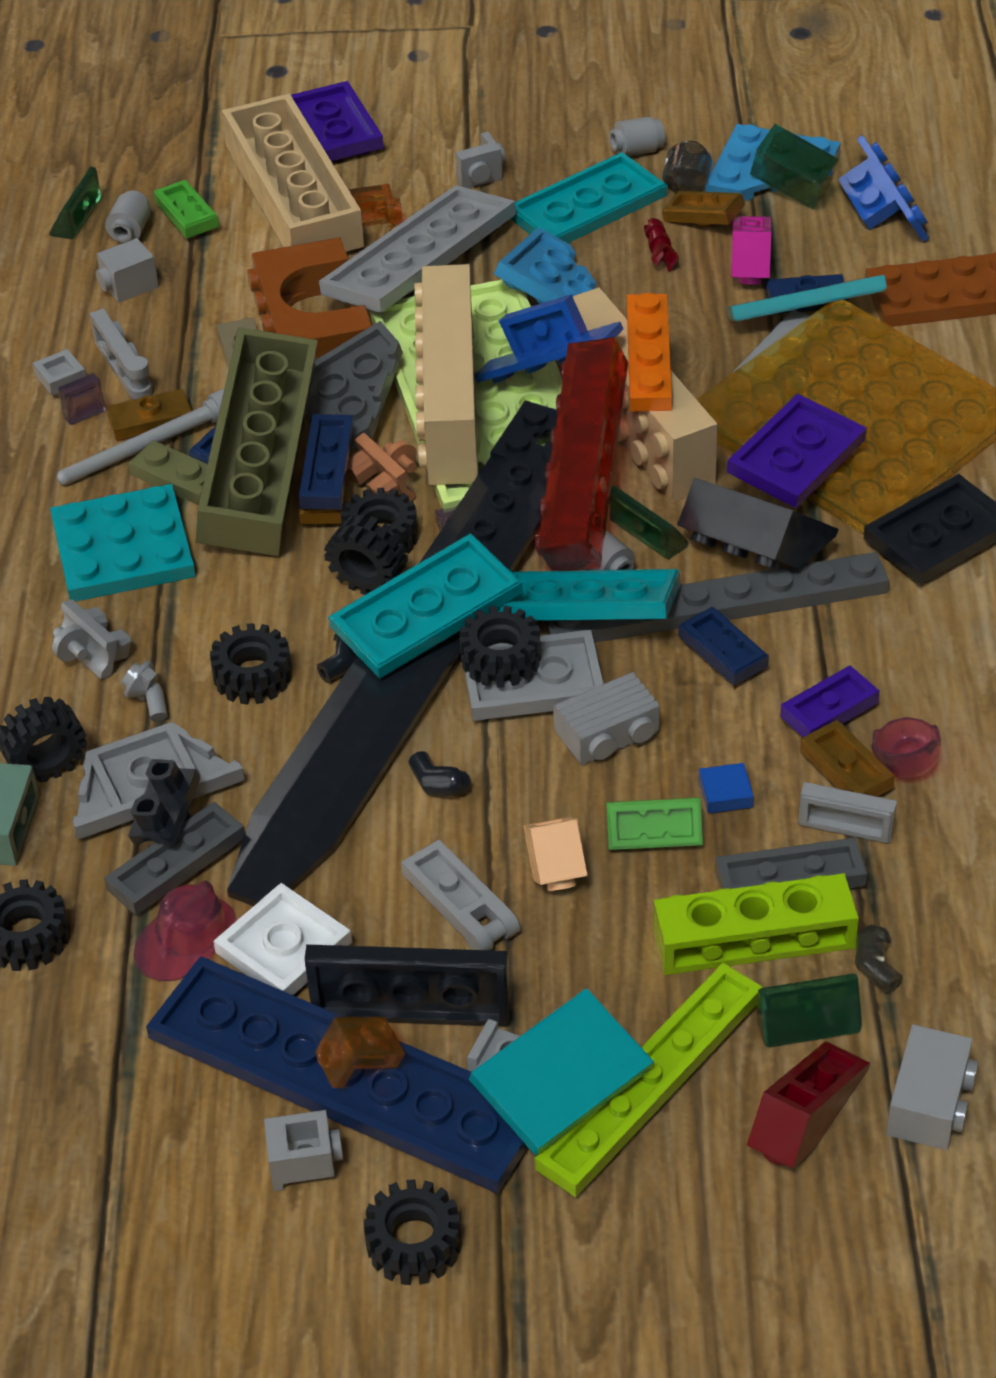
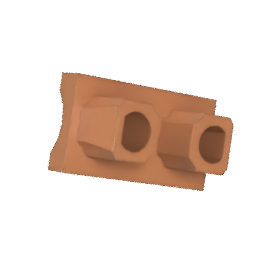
M365 433L354 439L359 451L349 458L347 473L357 485H361L375 474L377 477L366 484V488L370 489L371 494H376L377 488H384L385 494H389L391 489L398 490V497L405 493L409 496V502L416 498L414 491L406 485L407 473H412L416 469L414 461L417 455L415 447L409 441L401 440L394 444L388 442L382 450Z

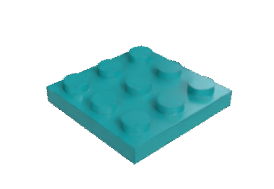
M172 484L153 486L147 489L113 494L50 508L70 600L73 599L76 602L196 577Z

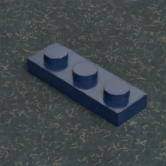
M312 414L299 492L300 509L342 510L354 431L353 415Z

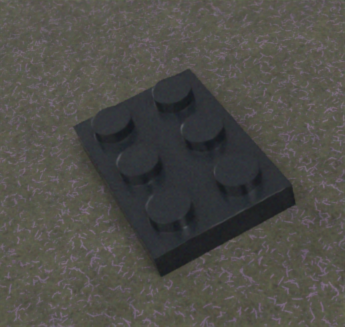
M958 474L864 526L863 539L922 585L996 542V502Z

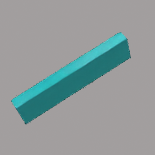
M877 275L727 306L728 317L731 321H740L885 291L887 288L885 275Z

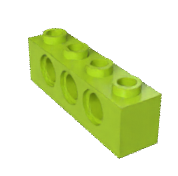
M845 873L828 876L817 875L811 878L784 882H767L762 885L733 889L722 888L711 892L673 895L668 898L654 899L653 931L664 975L718 968L722 963L728 966L856 949L859 917Z

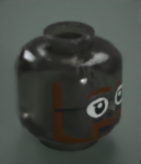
M683 141L673 145L667 152L662 174L663 182L675 194L678 191L703 192L706 184L709 182L713 164L712 156L702 144L696 141Z

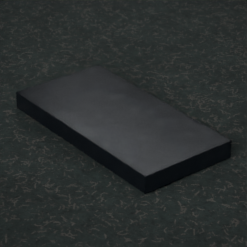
M306 944L304 960L310 1003L349 1020L485 1026L488 1019L498 1022V1026H510L508 951Z

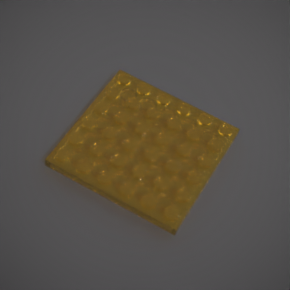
M845 299L829 302L697 398V401L718 424L717 442L734 453L797 393L866 427L865 441L806 498L863 535L864 526L947 481L996 441L995 387Z

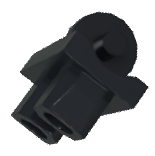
M153 759L150 761L145 773L149 779L145 793L135 799L130 812L134 821L128 836L133 844L154 841L167 846H175L183 823L192 817L188 810L201 777L196 769L179 768L173 760Z

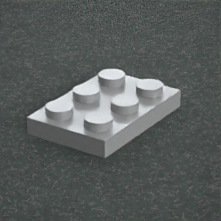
M591 630L540 636L541 661H539V667L536 672L531 670L532 677L528 680L519 676L520 684L512 686L510 680L504 681V688H497L496 681H491L488 687L482 685L481 677L474 681L470 678L469 672L465 673L464 671L472 720L477 721L553 711L554 704L604 684ZM496 643L488 646V648L495 650L513 647V645L507 643Z

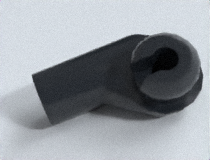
M336 633L333 641H336L335 654L317 664L318 673L326 683L345 674L357 657L353 650Z
M425 751L416 752L408 761L421 788L430 796H461L470 789L471 779L466 771H461L451 766H435L431 757Z

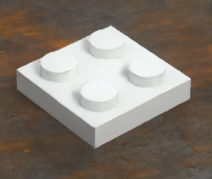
M280 883L213 942L215 953L247 976L294 995L307 983L304 960L306 944L349 946L352 943L351 930Z

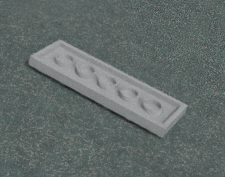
M455 185L319 281L321 295L337 299L342 303H350L357 306L365 305V308L371 312L382 313L406 294L412 292L415 289L414 283L422 282V266L449 264L516 215L515 201Z

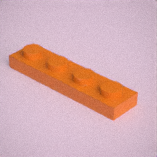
M627 294L630 411H672L667 294Z

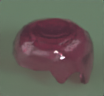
M906 716L889 721L881 729H875L873 731L871 749L873 755L895 777L904 779L916 778L932 770L937 763L942 749L941 736L937 725H931L925 720Z

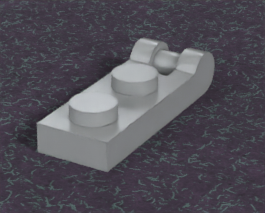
M104 308L89 313L95 344L130 398L134 400L143 396L153 395L152 383L147 378L150 372L148 361L145 357L138 355L136 347L132 342L127 343L125 341L120 323L118 321L113 322Z
M439 839L401 862L402 875L465 938L471 950H491L494 946L493 942L501 937L507 940L520 932V924L513 912ZM486 915L491 922L482 926L477 920Z

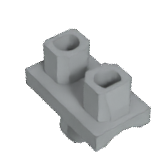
M73 599L62 602L61 609L64 613V620L62 625L53 631V636L55 637L52 644L53 653L64 662L72 661L76 658L81 660L100 679L110 677L114 662L128 658L131 637L122 629L108 632L106 630L108 623L106 615L98 607L84 610Z

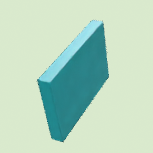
M586 988L474 1069L470 1074L469 1080L533 1154L537 1156L650 1071L654 1061Z

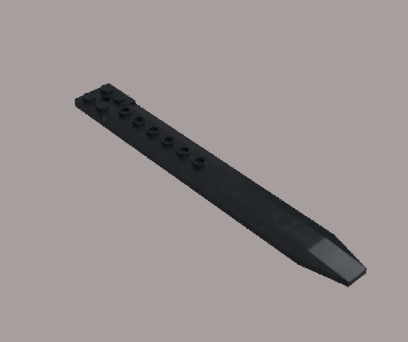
M525 400L491 450L490 458L420 563L471 533L506 568L513 572L598 438L600 423ZM540 441H551L547 442L544 446L538 445ZM460 631L380 679L358 656L355 658L252 812L227 888L228 897L255 906L280 883L293 891L336 850L460 655Z

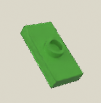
M182 180L153 191L155 203L186 239L219 227L217 214L187 180Z
M700 797L606 802L609 850L703 845Z

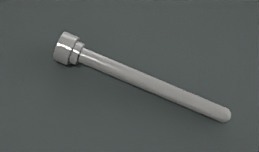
M224 389L209 394L207 400L202 402V407L60 470L57 473V481L61 485H69L141 452L153 440L162 443L208 421L212 424L216 423Z

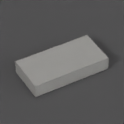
M804 782L800 795L798 825L890 844L894 832L897 801Z

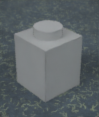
M137 238L97 253L99 269L96 270L95 274L98 284L104 292L109 291L118 303L159 287L154 256Z

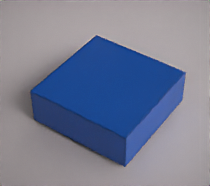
M744 763L699 769L698 780L707 813L753 807L754 796Z

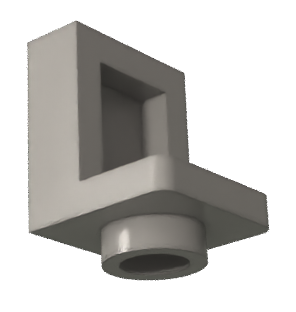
M488 131L480 134V146L455 152L456 177L459 186L472 188L502 179V164L505 163V152L501 143H496Z

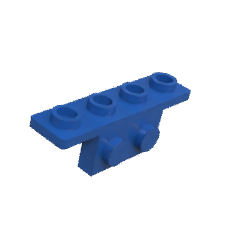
M864 135L857 138L869 158L852 168L838 180L864 223L871 230L901 209L923 242L928 240L929 236L923 226L929 222L917 204L910 208L909 205L915 200L903 183L896 186L901 179L889 162L883 166V163L888 158L878 143L875 142L870 146Z
M572 294L504 315L499 320V323L513 353L489 360L474 377L477 383L492 379L493 383H499L523 369L526 374L542 369L547 365V362L557 360L558 364H564L574 360L582 352L591 350L592 354H598L611 348L614 345L613 340L624 328L619 321L587 330Z

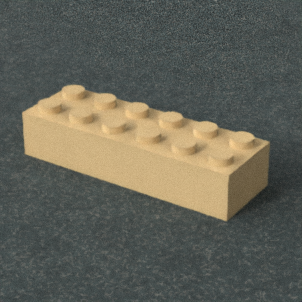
M290 93L222 110L226 147L283 247L341 237L346 253L350 250L364 247L361 209Z
M470 265L422 266V282L414 283L415 328L417 332L415 333L416 357H418L415 359L416 383H418L415 386L416 408L418 410L416 412V432L419 441H425L423 444H418L419 469L427 468L428 485L473 483L478 476Z
M599 287L572 296L587 330L619 321L624 329L613 340L614 345L608 350L598 354H592L591 350L582 352L574 360L564 364H558V361L555 360L558 369L570 377L577 392L580 395H584L592 404L597 417L603 418L607 422L616 440L622 441L630 450L634 462L637 465L643 466L650 475L653 485L657 489H662L671 502L688 496L694 477L716 484L717 422L672 371V411H630L627 319Z

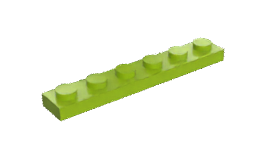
M722 963L641 1047L654 1061L652 1069L535 1157V1170L576 1198L762 1000L763 987L725 963Z

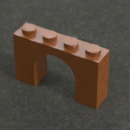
M341 237L252 253L253 268L247 269L250 290L254 292L258 315L263 314L261 315L263 331L318 340L317 360L372 326L365 305L317 313L304 312L292 308L295 303L303 299L321 295L319 281L348 261Z

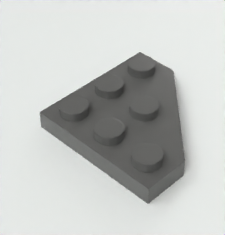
M381 321L315 361L306 419L311 424L312 414L353 415L354 431L351 451L357 448L354 439L362 433H365L371 439L373 438L403 354L398 340Z

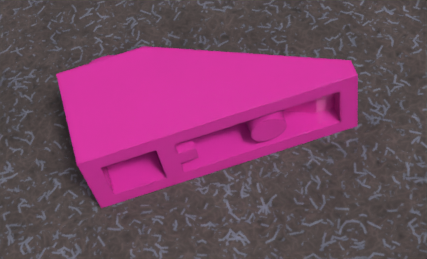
M736 216L733 219L731 277H738L739 283L760 284L762 278H770L771 217Z

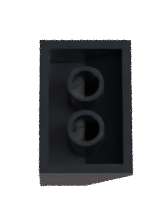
M695 477L677 526L693 531L690 537L691 540L713 548L716 540L724 542L722 551L744 559L747 558L749 551L758 554L755 560L756 563L778 571L782 563L800 568L837 536L839 530L836 527L794 510Z

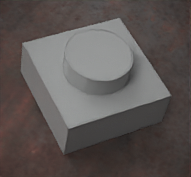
M68 349L32 363L35 376L52 396L87 382L85 369Z

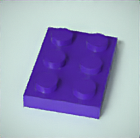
M348 81L291 95L332 163L338 159L354 155H364L373 150L384 148L383 135Z
M797 393L728 459L727 473L797 508L865 441L867 428Z

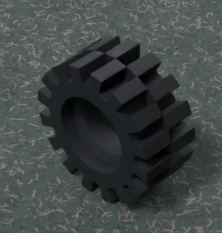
M377 488L376 494H371L370 489L363 491L362 498L355 494L351 497V503L346 501L344 504V511H341L342 523L350 516H354L356 519L358 515H365L367 522L371 517L378 519V524H390L391 528L388 532L391 535L397 533L401 537L397 544H405L407 553L413 550V544H417V511L414 502H409V496L405 493L398 497V490L391 489L389 494H385L384 488Z
M358 515L356 519L354 516H350L346 521L344 520L325 545L324 550L327 552L324 557L325 561L331 562L328 566L331 573L338 571L339 575L336 579L341 583L347 580L350 583L349 589L355 591L359 587L361 594L366 595L400 575L406 567L408 555L404 554L407 551L405 544H397L401 537L397 533L391 535L388 532L391 528L389 525L384 523L380 527L377 525V518L371 517L367 522L365 515Z
M496 606L488 607L489 614L486 615L482 610L476 611L475 619L468 617L465 620V627L461 626L460 629L461 662L465 673L469 672L470 678L474 681L481 677L482 685L488 687L491 681H496L497 688H504V681L510 680L512 686L520 684L519 676L525 680L532 677L531 670L536 672L539 667V661H541L540 629L538 625L535 626V619L531 615L526 618L525 611L521 609L512 614L511 606H504L503 612H497ZM496 643L513 645V647L503 650L488 648V646Z
M250 623L247 624V630L241 631L238 625L232 627V635L224 631L220 634V641L215 640L213 642V651H210V661L214 685L217 686V691L221 695L226 693L227 700L234 702L237 696H239L240 704L248 705L249 698H255L256 704L263 703L262 696L267 695L272 700L277 697L276 689L284 692L287 688V682H291L292 666L288 641L285 637L281 638V632L277 629L270 633L269 626L262 624L259 630H255V624ZM251 660H258L264 662L254 667L238 666L241 663Z
M44 697L42 704L39 703L37 698L29 700L30 707L26 709L20 704L15 707L17 712L15 717L8 713L4 718L7 726L0 725V751L7 764L33 766L35 777H37L40 783L47 782L49 774H52L54 778L62 776L59 770L64 767L68 771L74 768L75 765L72 759L81 760L84 755L81 749H86L87 747L85 739L87 736L69 704L66 705L64 700L59 698L54 702L52 697ZM51 735L44 742L33 745L40 738Z
M28 879L19 880L20 887L14 889L11 882L3 885L5 892L0 894V967L5 968L10 962L12 971H20L21 965L27 963L28 970L37 969L35 961L41 959L45 965L51 963V952L60 956L64 951L62 943L68 944L70 938L68 931H70L64 902L61 895L57 896L56 889L51 885L45 890L44 882L36 880L33 887H30ZM34 918L41 920L38 925L26 931L12 932L7 930L13 923L22 919Z
M412 1179L406 1180L407 1189L400 1190L397 1182L388 1185L390 1195L388 1197L380 1190L374 1196L375 1205L368 1204L366 1219H364L368 1258L371 1257L372 1266L377 1272L383 1268L384 1278L393 1281L396 1274L399 1273L401 1284L410 1285L411 1276H419L420 1285L429 1283L428 1273L431 1271L439 1279L445 1275L444 1263L452 1268L457 1261L456 1252L460 1253L462 1246L460 1214H458L457 1204L454 1199L449 1201L448 1192L442 1187L434 1194L432 1182L424 1181L422 1189H416V1180ZM408 1221H422L430 1224L433 1228V1233L428 1239L413 1244L399 1242L395 1240L392 1234L397 1226Z

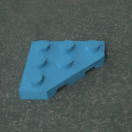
M736 124L706 182L705 192L743 194L744 201L753 199L754 192L769 188L772 192L798 185L799 178L814 174L817 178L830 175L840 155L841 142L831 141L824 137L797 135L789 131L763 129L750 124Z
M540 227L535 229L501 259L494 272V275L501 278L509 288L526 292L536 298L539 304L571 294L575 296L595 289L597 285L585 266H577L575 263L576 252L572 246Z

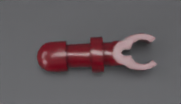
M650 218L648 220L649 225H644V232L648 238L649 249L653 253L651 256L652 262L656 266L661 261L664 262L668 267L667 270L670 272L679 259L678 254L671 247V240L668 234H666L663 223L657 218Z

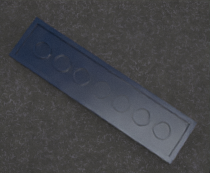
M202 956L197 959L146 1026L148 1038L308 1110L313 1112L326 1110L327 1118L497 1194H499L527 1149L526 1144L470 1082L471 1071Z

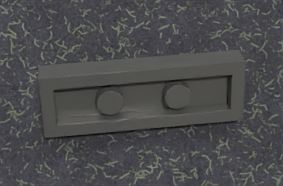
M212 802L183 823L175 846H167L155 842L104 877L106 889L134 915H138L243 841L245 836L244 826L216 802Z
M856 838L719 856L715 859V871L720 889H733L762 885L767 882H784L811 878L817 875L828 876L845 873L849 888L866 886L867 872Z

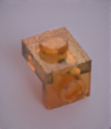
M390 184L348 189L361 209L362 227L387 223L388 231H391L396 227V220H402L400 198H393Z
M335 1017L315 1051L318 1062L333 1088H344L355 1069L397 1068L405 1056L404 1050L385 1017Z

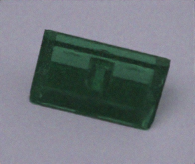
M90 166L59 213L49 232L50 236L73 240L101 198L96 167Z
M615 485L610 488V520L668 560L689 546V542L672 524Z
M846 974L758 989L757 1023L764 1045L771 1048L861 1032L862 1017L857 974Z

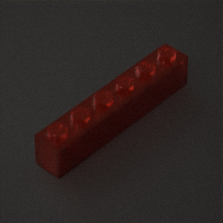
M615 337L569 343L566 361H563L561 364V377L563 381L561 394H558L556 397V427L551 430V461L547 462L545 469L547 479L546 494L540 501L542 521L540 531H537L535 535L536 551L540 557L544 558L551 571H571L601 567L628 369V360Z

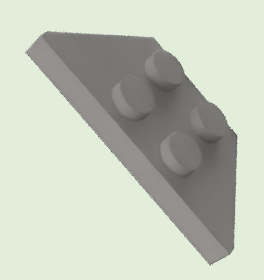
M173 722L86 751L83 765L85 777L80 781L78 792L80 802L78 814L73 818V827L77 840L134 820L130 812L135 799L145 793L149 783L145 773L150 761L153 759L173 760L179 768L196 769L201 778L193 799L244 781L243 768L235 760L229 764L217 757L214 753V747L201 739L190 737L186 730Z

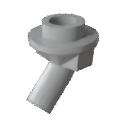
M147 660L140 665L136 662L122 679L121 684L126 687L123 696L128 699L138 698L143 702L147 699L150 720L154 722L163 721L168 715L163 690L156 682L157 673L154 670V663Z

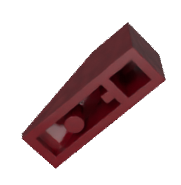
M827 1041L822 1043L763 1092L747 1146L761 1152L768 1161L778 1165H786L793 1169L814 1150L867 1073L870 1062Z

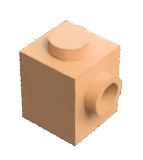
M564 817L523 826L534 882L540 885L547 884L548 891H555L576 886L575 878L587 876L577 819Z

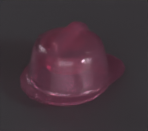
M206 880L198 885L188 884L169 891L160 903L158 916L143 930L135 943L133 955L137 968L146 977L157 981H175L184 978L200 956L209 959L215 952L213 941L236 922L233 908L224 900L219 899L214 892L213 886Z

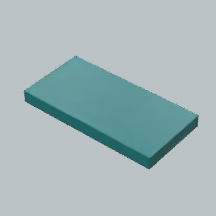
M621 152L516 201V215L510 219L529 234L540 227L566 243H570L666 197L668 185Z
M470 533L328 616L330 628L380 679L460 631L461 626L465 627V620L468 617L475 619L476 611L482 610L486 615L489 613L488 607L496 606L497 609L522 594L523 586L522 582Z
M680 570L512 572L522 582L523 593L498 607L497 612H503L504 606H511L512 614L521 609L525 611L526 618L531 615L535 620L667 619L681 585Z

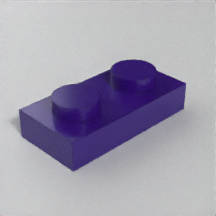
M849 665L782 703L780 717L802 737H805L835 720L843 724L878 704L880 691Z

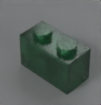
M774 124L756 150L750 175L813 210L831 185L839 159Z

